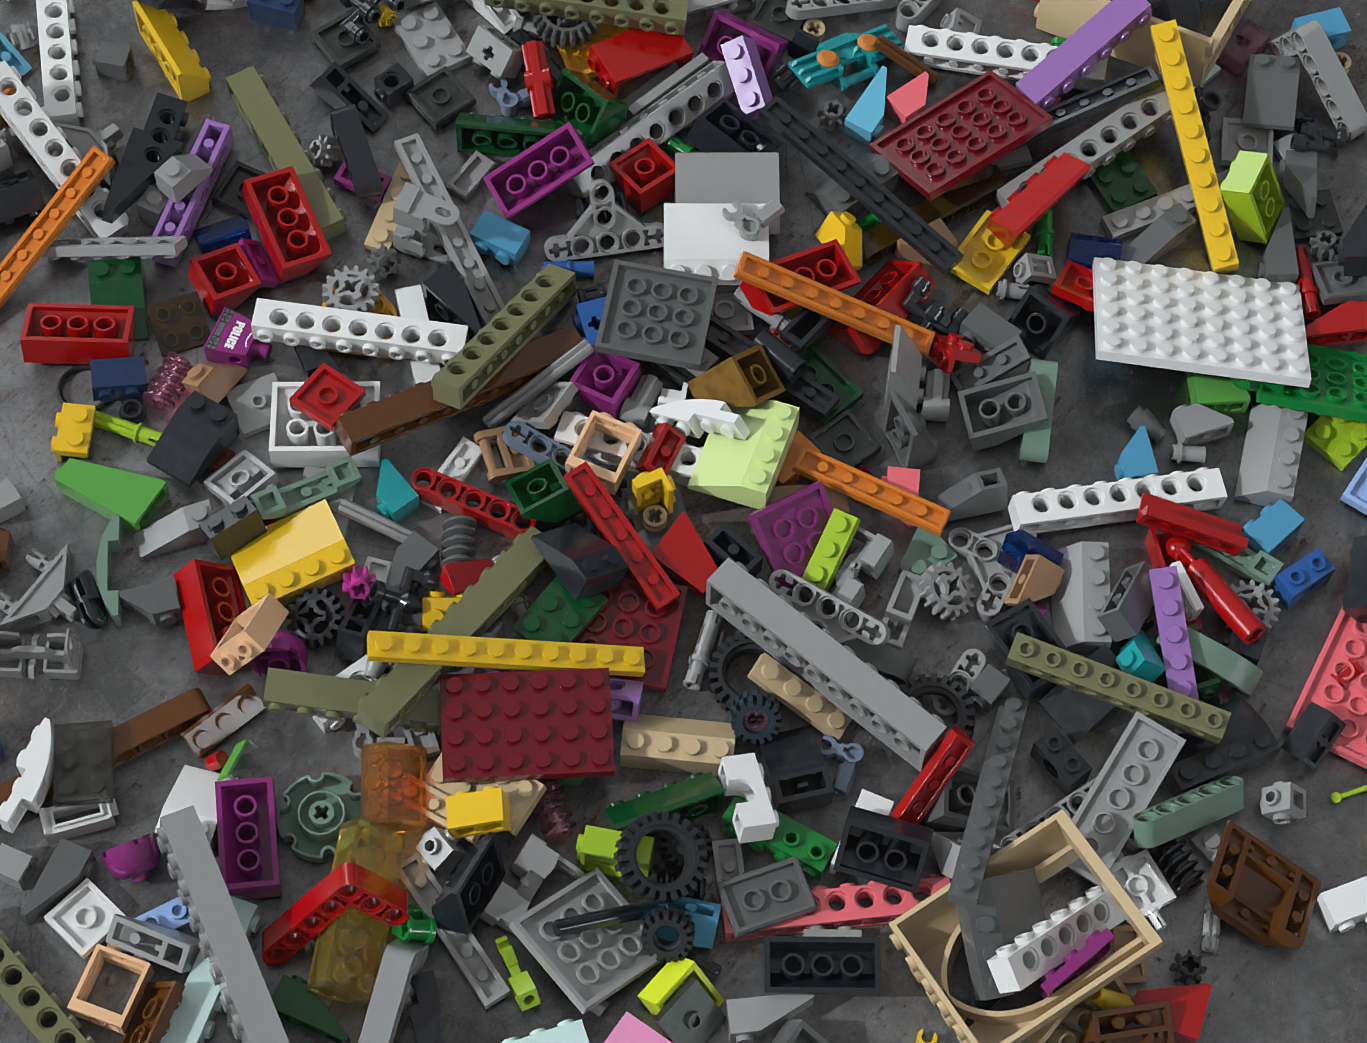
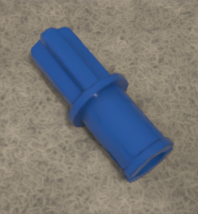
M568 259V261L543 263V269L550 263L575 272L576 277H594V260L571 261V259Z

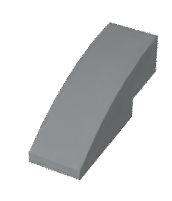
M903 569L882 620L890 629V637L884 645L902 651L920 604L921 597H919V594L924 591L918 587V584L922 581L920 576ZM879 630L875 638H881L882 633Z

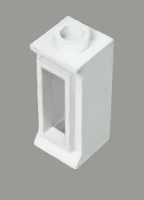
M106 790L103 793L39 809L43 832L48 844L59 842L61 838L70 839L116 826L114 816L119 815L115 798L109 799ZM100 807L101 812L59 824L55 822V819Z

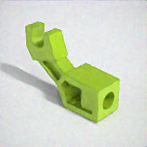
M506 935L496 939L500 956L511 976L508 978V983L522 1012L541 1004L537 989L527 970L521 972L514 950L509 945Z

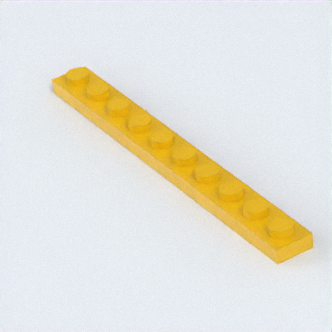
M371 630L367 634V661L531 671L609 668V675L643 677L645 673L644 647Z

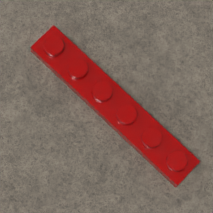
M585 461L563 476L564 481L608 543L615 546L629 565L628 571L656 611H659L678 598L680 592L589 464Z

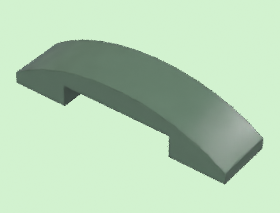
M348 456L326 465V471L277 489L276 485L250 495V498L262 520L279 518L294 514L325 499L326 501L332 499L361 481L362 476L353 459Z
M113 516L100 541L96 566L97 580L103 602L111 620L116 627H122V602L119 590H111L112 553L123 552V526L120 516Z
M1189 541L1197 550L1224 568L1249 580L1252 579L1254 582H1263L1268 586L1284 565L1283 562L1261 549L1256 553L1246 548L1237 556Z
M1187 627L1192 661L1226 680V683L1248 696H1252L1263 671L1229 648ZM1158 636V638L1155 641V644L1161 646L1160 638Z

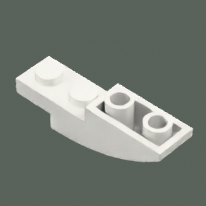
M710 399L681 400L653 407L649 411L655 420L656 426L667 422L686 437L700 438L704 431L710 434L713 432L722 434L730 439L734 437L746 440L750 434V430L741 416L732 413L724 401Z
M44 718L42 723L34 728L30 743L26 749L21 750L17 757L16 766L22 777L16 779L10 797L0 806V825L8 832L14 833L27 809L38 813L49 790L56 762V735L48 718Z

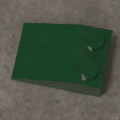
M140 256L126 259L88 261L91 305L134 306V342L149 340L145 271Z

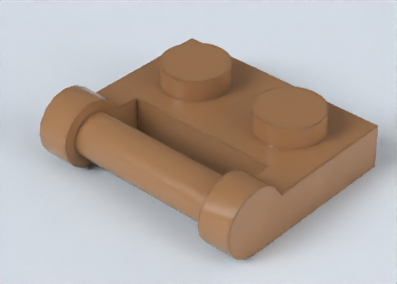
M506 426L482 430L474 434L475 443L480 446L488 470L487 478L490 484H497L503 480L512 479L535 467L532 459L504 443L502 435ZM516 431L512 434L515 438L519 435ZM496 440L505 466L504 468H498L490 441Z

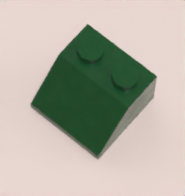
M552 457L505 482L518 510L525 519L558 523L581 510Z

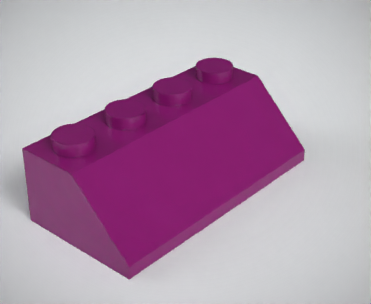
M568 122L483 177L505 218L509 220L595 163L579 132Z
M273 777L216 781L215 795L220 872L229 894L252 899L282 896Z

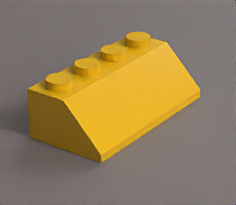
M137 0L133 1L138 30L179 98L188 103L210 93L209 81H212L210 73L206 67L202 68L200 66V58L196 50L189 48V41L183 30L179 31L176 27L178 23L172 12L168 13L166 9L158 10Z

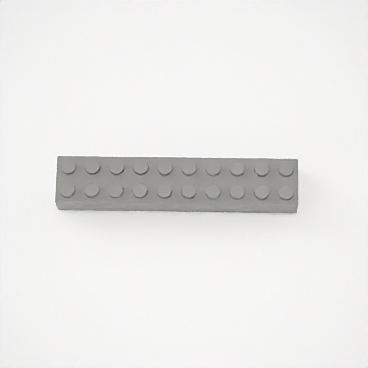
M728 557L707 579L706 604L918 771L921 772L945 737L947 727L938 715L928 713L916 698L905 695L894 681L883 678L872 664L861 661L850 647L842 646L828 630L820 629L816 626L809 615L804 612H798L791 606L787 598L772 592L764 580L756 579L749 574L748 569L742 563H735Z
M194 805L160 817V828L156 829L158 834L156 840L162 854L167 852L169 874L172 880L176 878L178 880L179 889L177 893L183 906L188 905L190 915L188 916L190 927L193 933L199 932L200 942L198 945L204 959L209 958L210 977L214 986L220 985L222 995L219 996L225 1013L230 1012L232 1015V1023L230 1025L235 1039H241L242 1043H289Z

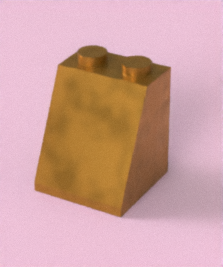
M761 343L728 358L687 382L695 399L724 401L728 407H754L786 391Z

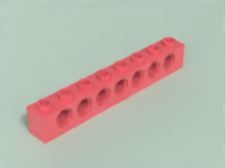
M940 874L927 875L924 879H920L917 893H924L927 897H930L948 885L950 878L947 876L941 877ZM874 881L868 882V885L856 886L855 883H845L840 885L839 888L828 889L827 886H817L811 889L817 905V911L739 938L734 936L722 902L720 913L724 942L761 939L764 936L803 934L804 929H809L811 926L816 925L835 930L841 926L862 928L889 925L890 922L922 901L915 898L914 895L916 893ZM888 896H896L900 903L897 905L890 904L886 898ZM867 899L872 903V906L864 908L857 901ZM839 902L843 905L844 909L835 911L830 908L829 904Z

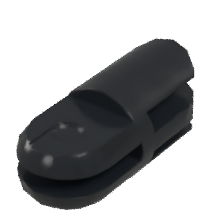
M84 570L72 582H69L67 586L84 625L89 629L97 630L106 624L108 614L92 572Z

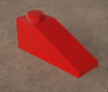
M1348 301L1306 326L1307 344L1328 346L1367 341V301Z

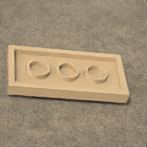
M442 753L422 781L448 796L455 795L459 791H482L483 788L488 786L501 787L508 795L510 801L511 830L506 831L517 836L547 790L544 784L535 779L443 783Z

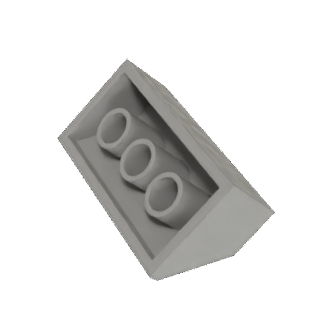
M1263 404L1251 407L1234 495L1235 500L1266 506L1270 502L1274 505L1282 498L1290 505L1294 496L1308 417L1307 411H1293L1285 407L1266 406Z
M1081 541L1050 552V561L1065 570L1060 587L1055 591L1054 595H1051L1052 629L1069 652L1079 655H1091L1103 645L1110 649L1112 637L1097 618L1110 595L1109 542Z

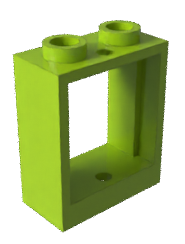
M586 825L584 834L578 835L576 844V860L580 861V869L583 872H590L597 867L604 876L621 877V872L615 871L614 866L618 864V860L614 859V853L618 851L615 845L621 839L619 835L622 831ZM644 836L638 844L636 857L640 870L648 878L653 860L654 837Z

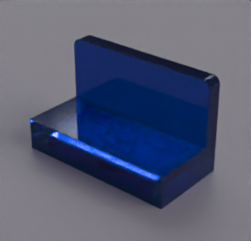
M237 215L193 231L202 255L235 244L241 238L252 240L250 227L242 215Z
M1070 232L1067 261L1071 260L1093 270L1094 257H1108L1120 260L1123 247L1122 240Z
M1020 529L1006 534L997 562L1017 574L1026 554L1041 555L1056 565L1061 564L1064 554Z

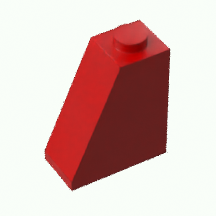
M682 511L652 554L667 574L702 598L706 593L707 579L718 567L689 517Z
M1206 983L1140 990L1136 992L1132 1001L1134 1005L1169 1000L1175 1042L1196 1043L1199 1039L1212 985Z

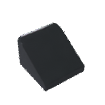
M797 28L788 55L797 59L815 52L819 45V38Z

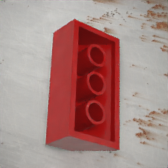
M1065 152L1058 158L1053 155L1043 165L1046 169L1040 175L1035 172L1025 182L1028 186L1022 192L1019 189L1014 191L1007 198L1010 202L1004 208L998 206L989 215L991 221L986 227L1008 249L1082 180L1091 168L1088 163Z
M293 166L244 180L242 196L281 283L305 276L332 256L329 245Z
M837 239L772 261L776 265L837 291H842L861 283L860 277ZM742 281L740 285L751 307L767 315L773 316L800 306L747 282Z
M888 260L853 297L906 319L912 313L901 304L910 293L913 281L920 276L931 283L930 291L926 296L921 297L917 304L926 300L936 285L921 262ZM837 322L827 331L854 353L872 354L880 348V344L883 342L881 339L841 322Z
M28 303L20 337L24 363L90 364V360L132 357L134 350L135 307Z
M193 559L174 574L194 669L196 673L210 675L225 674L226 672L210 655L233 620L247 610L239 575L235 566ZM251 661L246 663L238 670L251 668Z

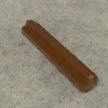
M880 35L875 40L873 46L916 77L926 71L929 74V86H933L938 81L940 75L884 35Z

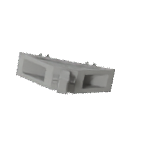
M52 121L56 128L59 126L67 136L66 142L71 148L76 147L82 158L86 156L94 145L115 161L112 151L116 147V143L124 135L114 123L104 130L100 129L94 132L91 128ZM52 149L49 151V154L57 157L62 152L58 149ZM116 164L113 165L99 185L106 184L111 189L116 175Z
M68 543L54 559L49 558L37 548L32 549L36 558L27 554L25 562L41 571L42 574L19 601L0 589V598L2 599L0 600V610L8 614L0 623V631L19 632L47 622L53 617L57 618L58 615L70 622L76 619L79 613L77 608L69 603L72 599L68 596L69 588L67 584L70 581L72 558Z

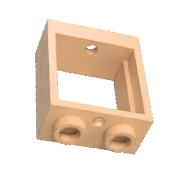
M592 410L565 462V473L567 474L585 462L582 457L595 431L626 442L629 446L616 472L586 461L606 490L615 495L642 442V430L633 423H623L614 419L608 413H598Z
M268 593L233 620L210 657L229 675L233 674L265 651L289 611L271 593Z
M97 944L67 1006L69 1012L76 1018L124 1035L144 990L155 973L151 963H149L150 960L136 954L133 957L124 954L121 948L112 944H107L106 947ZM105 962L140 974L122 1015L86 1002Z

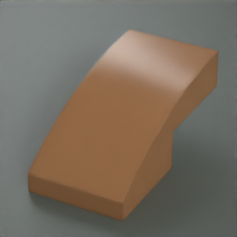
M1131 925L1115 926L1110 930L1115 936L1113 953L1139 937ZM1147 959L1119 976L1122 983L1149 982Z

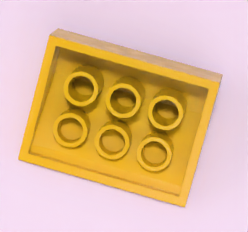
M326 499L265 526L267 529L266 533L230 555L252 605L268 593H271L285 606L296 601L295 595L304 597V589H308L313 593L314 587L322 589L343 579L344 572L349 573L354 565L357 567Z

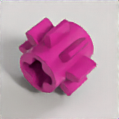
M354 565L349 573H343L344 582L342 583L343 592L349 591L352 600L354 598L366 600L370 588L376 580V575L369 574L367 566L363 568Z

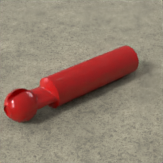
M1174 536L1168 539L1165 545V553L1168 559L1173 562L1181 561L1187 568L1186 573L1194 588L1246 645L1258 640L1267 628L1260 618L1205 558L1196 559L1191 554V544L1188 539L1183 536Z

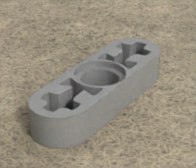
M977 649L966 650L949 674V680L963 679L967 684L965 689L968 691L970 685L985 667L986 658L984 654ZM973 658L977 659V665H973L969 674L965 672L968 662ZM936 695L932 704L933 713L943 720L952 718L957 712L953 704L950 702L949 708L941 710L940 703H945L947 699Z

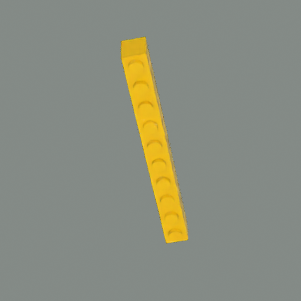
M1176 19L1150 26L1151 37L1212 272L1224 274L1239 270V261Z

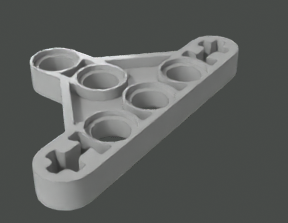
M788 0L785 11L791 19L804 20L894 8L898 5L899 0H845L849 2L848 4L840 3L838 0ZM815 3H822V4H825L826 6H825V7L817 6Z
M597 179L589 187V207L567 234L549 237L544 244V251L547 258L555 262L660 248L664 246V234L661 235L660 240H656L655 236L647 237L648 242L645 243V236L642 231L646 230L647 235L656 234V229H660L664 233V223H642L615 202L613 188L607 180ZM600 185L607 186L609 189L607 196L604 198L596 197L594 195L596 187ZM603 210L611 213V219L607 223H600L597 220L598 214ZM637 232L640 235V239L636 244H628L626 242L627 234ZM606 235L614 238V244L609 248H604L600 245L601 238ZM579 239H585L589 242L588 248L583 252H579L574 248L576 241ZM566 241H570L569 246L572 253H568L567 248L559 249V254L555 255L549 249H552L555 243H558L559 247H567Z
M1012 524L980 534L962 527L955 528L950 532L947 544L958 556L967 559L981 592L975 607L978 618L983 621H990L999 615L1026 554H1029L1039 533L1021 535L1027 539L1028 544L1024 547H1019L1013 542V539L1017 536H1015ZM963 536L967 539L968 543L963 547H959L954 544L953 538ZM981 547H988L992 551V556L988 558L981 557L977 550ZM1005 558H1013L1017 562V567L1008 569L1003 565L1002 561ZM995 580H1002L1007 588L1003 591H997L992 587L991 583ZM991 596L995 598L992 609L986 612L984 611V606L988 604Z
M780 569L771 574L769 579L771 589L775 593L787 598L791 606L798 612H804L809 615L814 624H819L822 628L828 630L838 643L843 644L861 639L868 644L878 646L888 641L890 629L883 621L791 571ZM786 576L785 581L796 586L793 590L784 586L779 588L781 584L778 582V578ZM804 587H809L812 590L813 595L808 602H803L800 599L799 594ZM831 599L835 602L836 609L833 614L826 615L823 611V604ZM851 612H855L859 616V624L854 628H850L846 623V618ZM865 625L871 628L880 627L881 638L873 640L874 634L868 630H863Z

